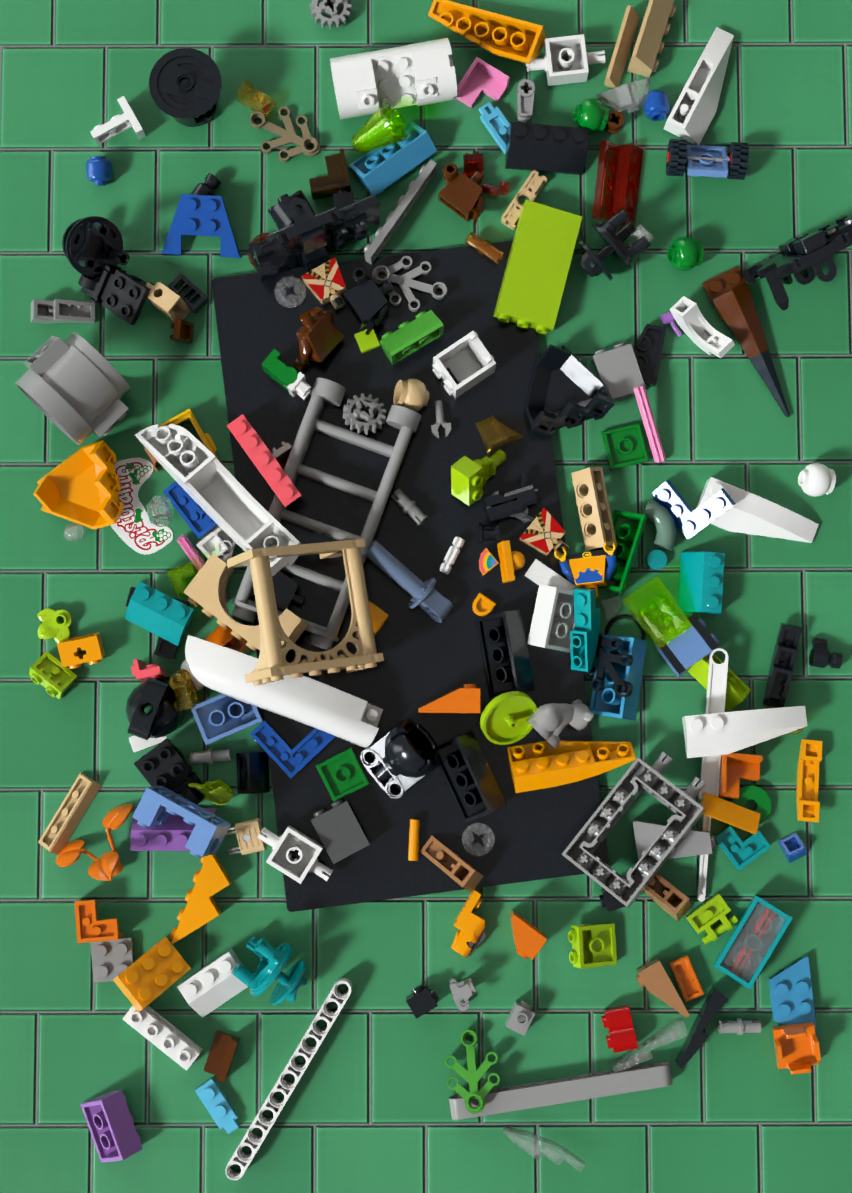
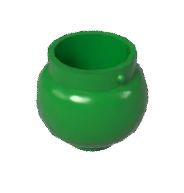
M585 99L580 105L575 107L573 120L576 121L578 128L589 129V133L602 132L608 121L609 108L604 106L599 100Z
M690 237L677 238L673 241L671 247L668 248V261L675 269L681 271H688L695 266H700L704 258L702 242Z

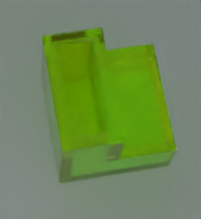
M191 562L167 571L175 595L179 597L185 595L184 590L188 586L187 580L194 578L197 574L195 566Z

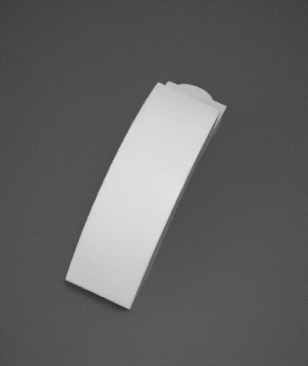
M685 296L669 309L684 333L708 355L714 354L722 358L735 346L733 340L713 328L703 317L697 304Z

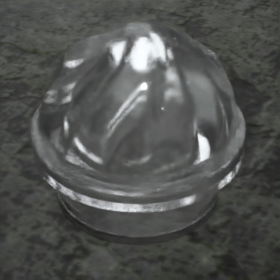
M75 522L68 524L64 528V537L71 542L82 540L84 537L83 526Z

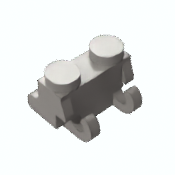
M455 978L450 979L452 997L458 1009L462 1011L467 1010L470 1006L468 999L476 993V987L472 979H465L461 982H457Z

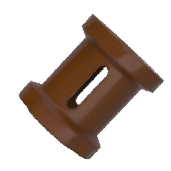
M617 110L609 112L605 127L609 134H617L622 129L624 121L622 112Z

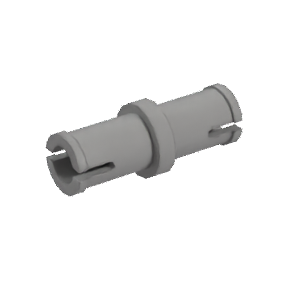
M401 489L396 490L393 493L394 495L391 496L403 509L402 512L408 514L418 526L428 518L416 506V502L414 500L411 501Z
M211 748L207 751L190 752V764L208 763L211 765L214 762L232 761L231 748L213 750Z
M741 1018L732 1021L718 1020L719 1034L737 1033V1035L761 1033L760 1020H742Z

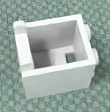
M472 331L434 356L432 371L437 379L441 378L445 384L443 387L448 395H453L456 399L493 374L496 362L478 338V334ZM447 368L450 369L456 380L459 382L458 385L455 383L449 372L446 370Z

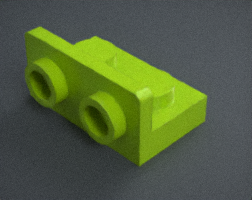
M47 651L30 667L29 675L31 680L38 685L41 684L46 688L45 690L50 696H56L58 699L63 697V693L77 679L75 673L67 667H62V663Z

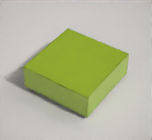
M367 329L354 334L362 354L380 347L374 329H372L369 335L365 334Z

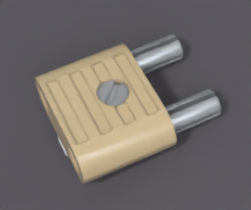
M259 818L236 823L234 827L228 829L230 832H227L226 835L236 833L239 843L238 847L228 849V852H230L228 853L229 856L239 853L246 855L267 849L266 843L257 838L263 829Z

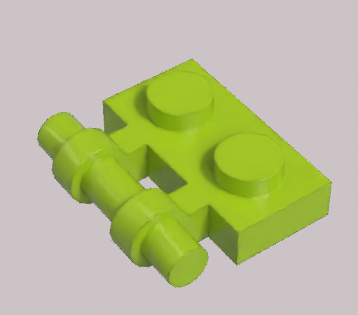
M719 893L685 916L697 934L704 930L706 931L707 935L701 938L705 945L711 941L715 942L719 939V935L726 930L730 931L733 929V925L739 922L734 915L729 919L726 918L725 915L731 909ZM720 920L722 924L712 930L710 926Z

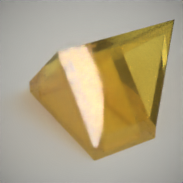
M494 416L475 423L487 452L524 437L497 421Z

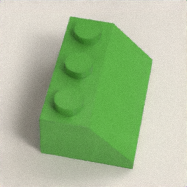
M432 310L428 312L423 311L412 322L406 321L402 323L395 332L389 331L381 337L380 346L391 364L394 365L441 337L444 332V325Z

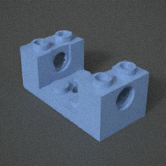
M162 785L146 788L132 816L138 820L137 823L145 828L156 827L157 824H165L169 814L175 816L178 814L184 817V822L195 825L185 847L190 850V854L198 858L217 853L231 825Z

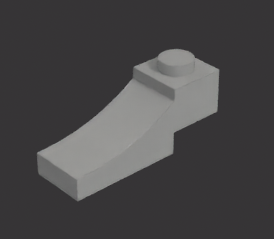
M33 299L31 302V323L94 324L95 303L55 299L54 301Z

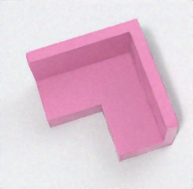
M476 57L457 86V100L472 108L480 94L484 93L499 102L509 87L510 77Z

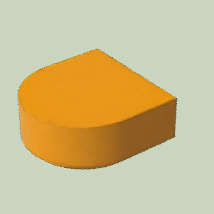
M479 593L472 604V609L477 616L483 617L490 614L496 603Z

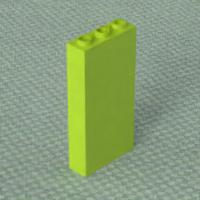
M527 199L525 200L520 212L493 317L498 318L501 322L509 323L510 321L517 323V326L521 328L530 327L536 329V332L541 334L550 333L554 329L582 216Z

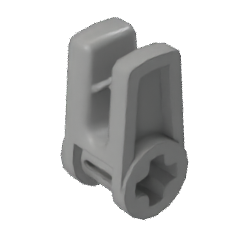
M529 79L520 81L517 88V119L519 122H530L532 118L535 84Z

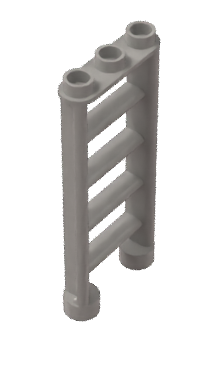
M317 377L310 394L311 399L284 471L293 484H295L299 475L373 502L361 537L286 510V507H284L276 494H274L268 512L279 523L283 520L338 541L365 539L366 547L360 549L364 565L367 557L364 555V552L373 541L412 434L416 433L422 416L406 407L399 405L391 406L386 423L400 430L394 446L319 420L325 403L334 406L341 405L346 388L331 380ZM314 431L389 457L378 491L303 465L302 463ZM286 564L281 571L340 592L327 627L302 619L308 624L304 631L311 633L308 644L324 650H330L334 641H339L337 636L350 603L346 577L343 582L296 564L291 566ZM250 565L247 566L236 598L232 601V604L235 605L232 616L255 623L258 614L256 602L251 600L254 588ZM277 609L278 616H280L283 611Z

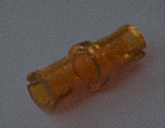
M470 232V235L467 236L465 243L477 249L480 255H486L497 264L503 259L504 252L492 246L490 241L483 240L474 232Z

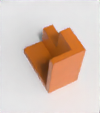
M740 753L721 755L718 797L738 799L740 779L759 781L760 763L763 761V755Z
M79 899L74 902L77 943L118 940L123 937L122 932H119L118 918L98 920L96 899Z

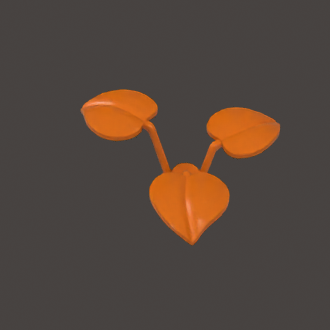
M125 804L117 806L110 810L102 821L103 827H107L106 833L112 852L104 853L99 859L86 849H83L85 846L84 840L77 839L69 842L62 848L56 857L55 863L59 867L70 866L79 859L81 853H84L95 860L90 865L88 874L97 880L112 881V877L122 871L123 864L119 861L120 856L115 849L110 831L111 829H118L127 820L134 805Z

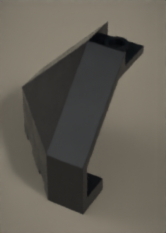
M550 344L542 355L536 354L525 405V411L533 430L550 435L556 433V429L566 426L569 429L582 425L585 420L592 418L594 420L602 419L614 406V401L606 384L564 345L562 348Z

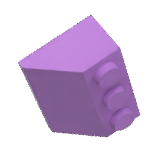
M122 1090L112 1091L80 1104L101 1163L121 1161L143 1149L141 1138L135 1129L134 1119L129 1112L126 1104L127 1099Z

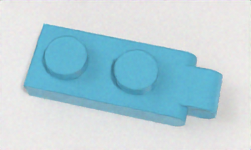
M488 102L479 108L481 113L480 119L500 149L506 154V132L510 124L497 106L493 107Z
M213 1077L195 1089V1092L220 1130L224 1128L230 1134L239 1128V1124L236 1121L238 1118L237 1113Z

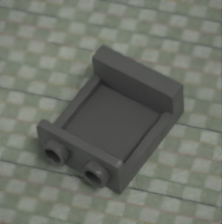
M340 799L331 804L332 809L325 811L323 808L314 813L315 818L311 819L333 864L370 845V841L361 828L348 800L343 802Z

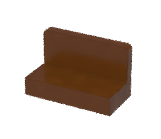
M217 1031L204 1071L217 1075V1080L225 1082L240 1038Z

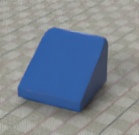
M796 832L778 841L789 863L807 855V848Z

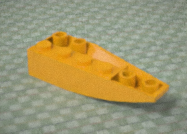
M548 741L507 747L515 793L577 782L636 760L631 742L560 741L555 749Z

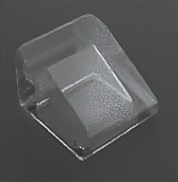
M640 224L635 227L636 232L627 238V241L632 246L643 235L649 242H651L653 237Z

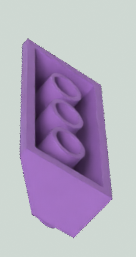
M203 808L216 815V808ZM169 814L165 824H157L156 827L152 826L149 828L140 826L137 823L138 820L133 818L131 851H190L185 845L195 825L184 822V817L178 814L177 816Z

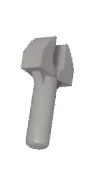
M436 400L434 402L436 423L431 425V431L439 439L438 429L442 425L447 438L452 429L451 423L444 421L442 401Z

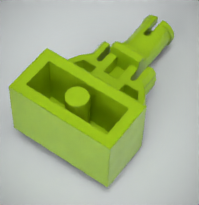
M498 450L490 458L485 456L481 460L477 459L474 461L466 456L462 457L451 466V495L468 506L480 500L483 496V486L496 473V467L506 461V454L502 450Z

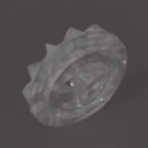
M292 275L290 277H283L277 282L274 289L276 300L287 308L299 306L306 297L305 284L300 278L293 277ZM294 286L293 290L296 295L289 294L286 297L287 291L285 288L290 289Z
M483 823L469 825L462 835L464 848L467 852L476 856L487 854L493 848L495 842L493 831ZM472 832L478 836L485 833L482 838L484 846L479 843L471 845L475 839Z

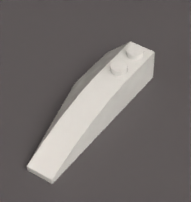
M713 477L706 481L696 508L722 488L735 502L734 506L712 521L711 525L734 533L738 532L812 543L819 524L767 499Z
M805 706L682 717L687 758L727 755L808 726Z

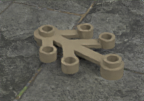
M286 106L281 107L278 111L285 129L266 121L264 114L260 111H255L250 115V123L253 128H263L281 137L272 141H263L261 143V150L264 154H270L273 149L290 143L298 145L289 150L281 149L279 151V160L286 163L291 157L300 154L312 157L320 151L319 141L310 135L306 116L299 115L296 118V125L302 131L303 138L295 134L290 119V110ZM283 111L288 112L286 116L281 115ZM258 119L262 121L260 124H255V121ZM303 119L305 123L299 124V120ZM265 145L270 146L268 150L263 149ZM313 145L314 148L312 150L307 149V146ZM286 153L288 156L287 158H281V155Z

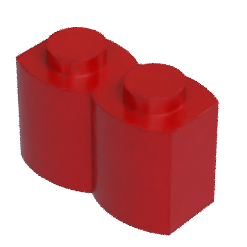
M623 1005L605 1009L601 1019L603 1027L608 1028L609 1036H606L608 1049L612 1048L613 1052L617 1053L638 1048L629 1006Z

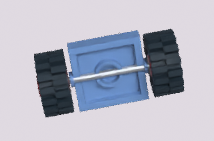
M670 139L666 156V175L683 176L684 169L687 167V176L724 177L744 180L747 173L749 145L748 143L731 142L728 149L729 153L726 155V147L687 145L686 140Z

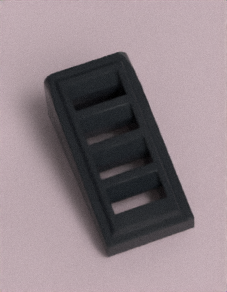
M181 273L167 286L179 295L195 314L209 301L208 297ZM182 280L184 283L176 290L174 287ZM188 285L189 288L183 294H180V292ZM193 290L194 293L186 299L185 297ZM198 295L199 298L192 304L191 301Z

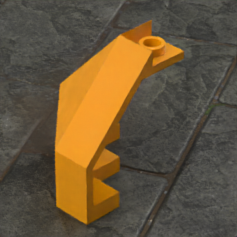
M104 440L81 447L36 482L38 487L33 495L43 505L40 510L94 530L116 524L124 508L123 502L119 501L118 491L121 488L119 474H115L114 463H117L116 454Z

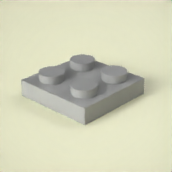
M133 937L90 942L93 983L113 981L115 977L134 963Z

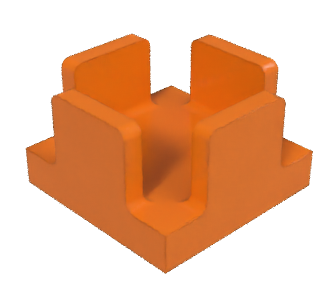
M813 1022L772 1027L778 1069L789 1068L790 1073L794 1075L812 1072L811 1065H819V1061H821L820 1047Z

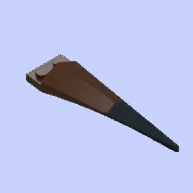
M739 266L704 281L701 284L709 302L761 376L784 415L789 417L788 408L753 298Z

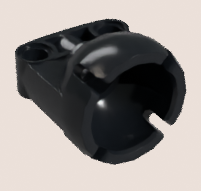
M149 677L146 682L134 688L126 704L127 719L130 723L128 733L148 740L149 738L164 737L178 729L184 719L185 704L177 688L166 681H160ZM147 703H151L153 706V711L150 714L144 712V706Z
M410 719L395 724L368 746L360 756L363 765L370 775L394 799L400 798L434 771L441 760L440 754L437 753V744L431 735L420 724H413V721ZM369 752L374 753L375 758H372ZM395 784H398L401 787V790H398Z

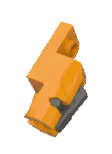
M476 889L471 892L453 923L454 927L460 931L456 932L451 948L466 958L471 956L486 938L484 932L485 919L472 911L473 908L477 910L483 900L480 898L481 892Z

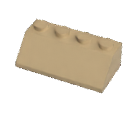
M649 0L629 63L628 72L650 78L652 71L656 72L659 60H656L657 53H662L665 42H662L663 35L667 36L671 25L667 23L668 18H673L676 6L673 5L674 0Z

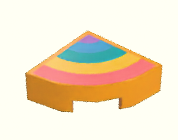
M487 548L481 553L479 559V570L482 576L499 564Z

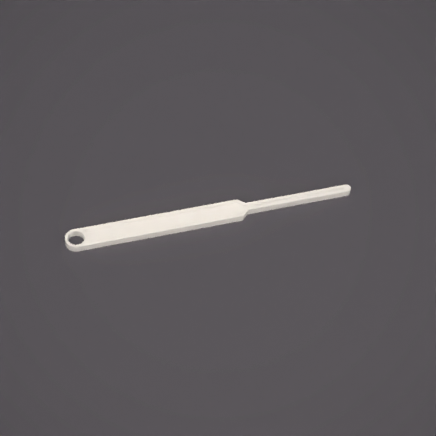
M721 648L713 650L709 655L705 714L725 712L729 656ZM716 651H722L725 654V660L721 664L713 661L712 656ZM721 755L702 757L700 781H703L706 786L699 793L700 800L704 792L718 797ZM703 814L702 830L709 831L710 833L711 817ZM708 854L700 855L697 899L700 902L705 900Z

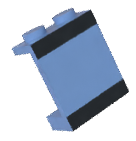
M692 615L662 636L654 644V647L678 678L685 674V670L719 647L717 645L719 641L715 635L709 634L705 629L707 627L705 622L700 617L697 619L695 615Z

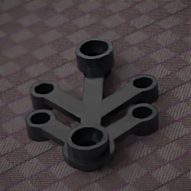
M599 633L595 656L597 654L599 657L596 678L591 681L590 685L592 690L602 691L605 686L604 676L606 669L615 684V693L620 697L627 698L632 694L633 686L630 682L621 679L612 662L620 663L623 666H630L633 663V657L626 653L621 655L609 654L603 649V647H610L613 650H621L624 645L622 639L616 637L605 639ZM593 661L591 670H590L589 672H584V671H582L583 674H585V675H593V674H594V672H595L594 661Z

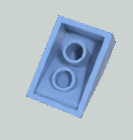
M224 694L190 707L205 745L264 721L259 707Z

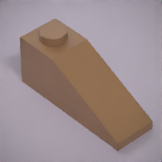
M431 836L419 851L461 887L470 892L475 889L484 877L434 836Z
M658 873L643 890L678 922L691 908L690 899Z
M658 958L636 969L638 973L636 979L641 988L645 986L650 993L686 1018L690 1016Z

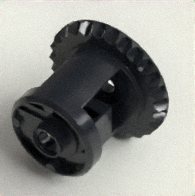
M179 48L164 54L155 63L150 73L149 89L153 101L166 115L172 116L178 123L184 126L198 127L207 123L214 116L217 109V99L220 97L222 89V79L216 63L207 54L192 48Z

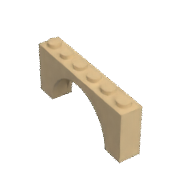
M212 553L184 590V593L189 596L187 600L196 607L201 605L203 607L202 612L210 618L213 615L218 618L216 623L224 629L227 627L231 628V634L237 639L241 640L244 638L247 640L245 645L253 651L260 650L259 625L249 626L236 622L226 604V588L234 569L228 568L224 561ZM287 608L278 616L283 631L295 643L308 624ZM281 641L283 647H281V650L286 646V643L284 641Z

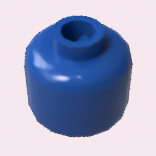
M654 89L644 97L643 106L647 118L652 121H661L667 117L670 112L668 95L665 92Z
M106 156L90 157V160L86 162L87 179L94 182L95 186L106 185V181L112 179L111 161L107 160Z

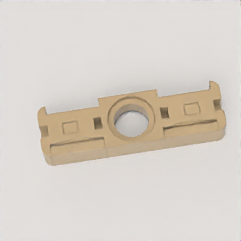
M535 170L531 172L502 215V224L512 230L516 229L522 209L518 199L521 196H527L530 201L534 202L544 183H547L545 176L542 175L540 177L539 172Z

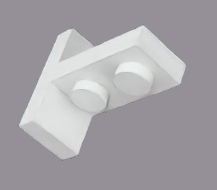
M124 96L117 99L124 113L113 116L109 122L99 124L90 131L97 145L131 127L139 140L146 137Z

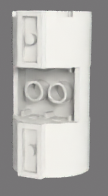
M443 38L330 58L340 120L376 114L379 111L406 106H422L456 100L457 81L449 39Z

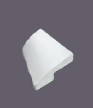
M217 526L195 545L207 559L213 553L227 564V559L231 558L236 543Z

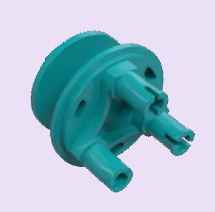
M253 936L246 944V947L259 956L260 963L255 973L252 974L239 963L233 968L231 973L250 988V994L253 996H258L274 980H277L278 984L270 998V1003L273 1005H278L284 999L289 1002L295 1001L298 989L307 985V979L303 976L306 963L300 960L286 973L282 972L290 958L293 946L290 943L281 944L275 949L264 941L263 938L258 940Z

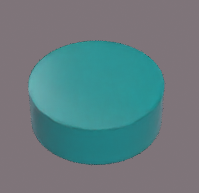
M653 550L647 555L646 563L649 568L660 570L666 565L667 556L661 550Z

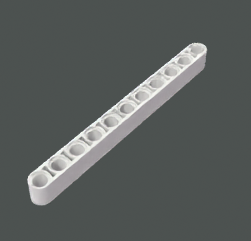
M340 978L333 985L230 1158L225 1169L229 1179L239 1180L244 1175L352 992V983L348 978ZM339 984H346L349 990L346 993H341L338 991L337 986ZM328 1002H335L338 1005V1009L335 1011L329 1010L327 1008ZM320 1019L325 1020L327 1027L321 1029L316 1025V1022ZM309 1037L314 1038L316 1045L308 1046L306 1039ZM301 1055L305 1058L306 1062L298 1064L295 1061V1057ZM292 1074L295 1077V1081L287 1082L284 1075ZM282 1092L284 1099L277 1100L274 1097V1093ZM271 1110L273 1117L266 1118L263 1111ZM260 1128L263 1134L256 1136L253 1134L252 1129ZM242 1147H250L252 1153L245 1154L242 1151ZM231 1165H239L241 1171L234 1172L231 1169Z

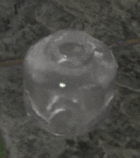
M155 496L147 504L148 517L152 524L164 527L169 525L174 519L175 513L170 499L163 496Z

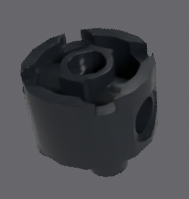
M302 190L295 192L291 196H288V194L282 195L278 198L279 203L268 209L279 230L295 223L289 212L291 201L300 198L306 200L309 204ZM297 206V213L299 215H303V208L301 206Z

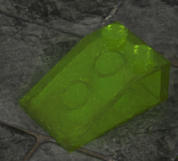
M658 576L622 600L633 618L658 649L693 626Z

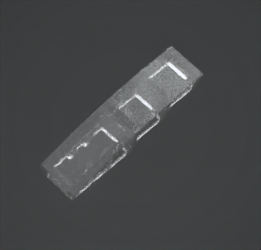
M507 1126L503 1129L506 1137L536 1160L543 1154L558 1166L565 1160L579 1172L585 1167L583 1159L545 1137Z

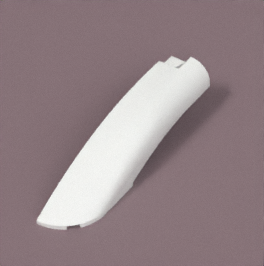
M156 424L135 434L137 439L175 481L245 552L256 548L301 544L232 476L216 456L185 428L175 424H169V426H159ZM298 556L270 558L272 576L279 572L286 564L291 566Z
M190 635L187 636L185 644L186 661L193 676L204 686L244 703L309 725L364 748H367L373 742L379 730L377 726L383 709L306 676L290 679V675L283 676L284 680L254 686L253 682L245 683L244 675L253 672L258 663V658Z

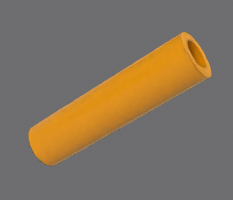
M410 819L409 861H418L420 819Z

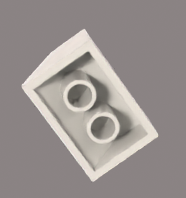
M539 584L527 644L571 653L570 630L575 629L574 591ZM558 594H559L566 602H563V601H561L560 599H558Z
M231 948L181 982L177 988L188 1005L203 1018L248 986L231 973L238 963L242 965Z

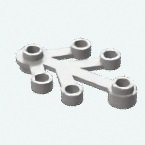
M410 256L402 257L400 261L389 267L385 265L375 267L372 272L374 282L381 285L388 280L390 284L391 282L398 284L412 312H417L420 309V301L414 297L410 288L430 293L437 300L443 299L447 294V287L442 282L430 285L413 280L421 274L427 275L431 272V264L428 261H423L420 266L401 276L394 273L402 268L410 269L413 263ZM409 260L410 264L404 265L403 261ZM427 265L429 269L424 271L422 266ZM384 273L386 276L381 279L378 275ZM437 289H441L443 293L441 295H437L435 291ZM395 290L388 294L392 306H399L401 304V296ZM398 297L399 301L394 303L392 298ZM416 302L418 307L412 308L411 303Z

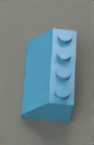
M409 121L348 166L367 192L371 195H379L388 186L398 182L403 175L413 171L421 162L430 159L437 152V149L428 132L413 121Z
M601 634L605 639L616 637L622 639L624 643L623 648L618 651L610 647H603L606 653L617 655L626 653L632 655L633 663L630 666H623L620 663L614 662L612 664L621 679L632 684L633 692L627 698L618 696L614 690L615 684L605 669L604 689L602 691L592 690L589 709L595 715L636 721L647 641L633 637ZM597 656V661H596V668H595L594 679L596 678V672H597V666H598V660H599V657H598V656Z

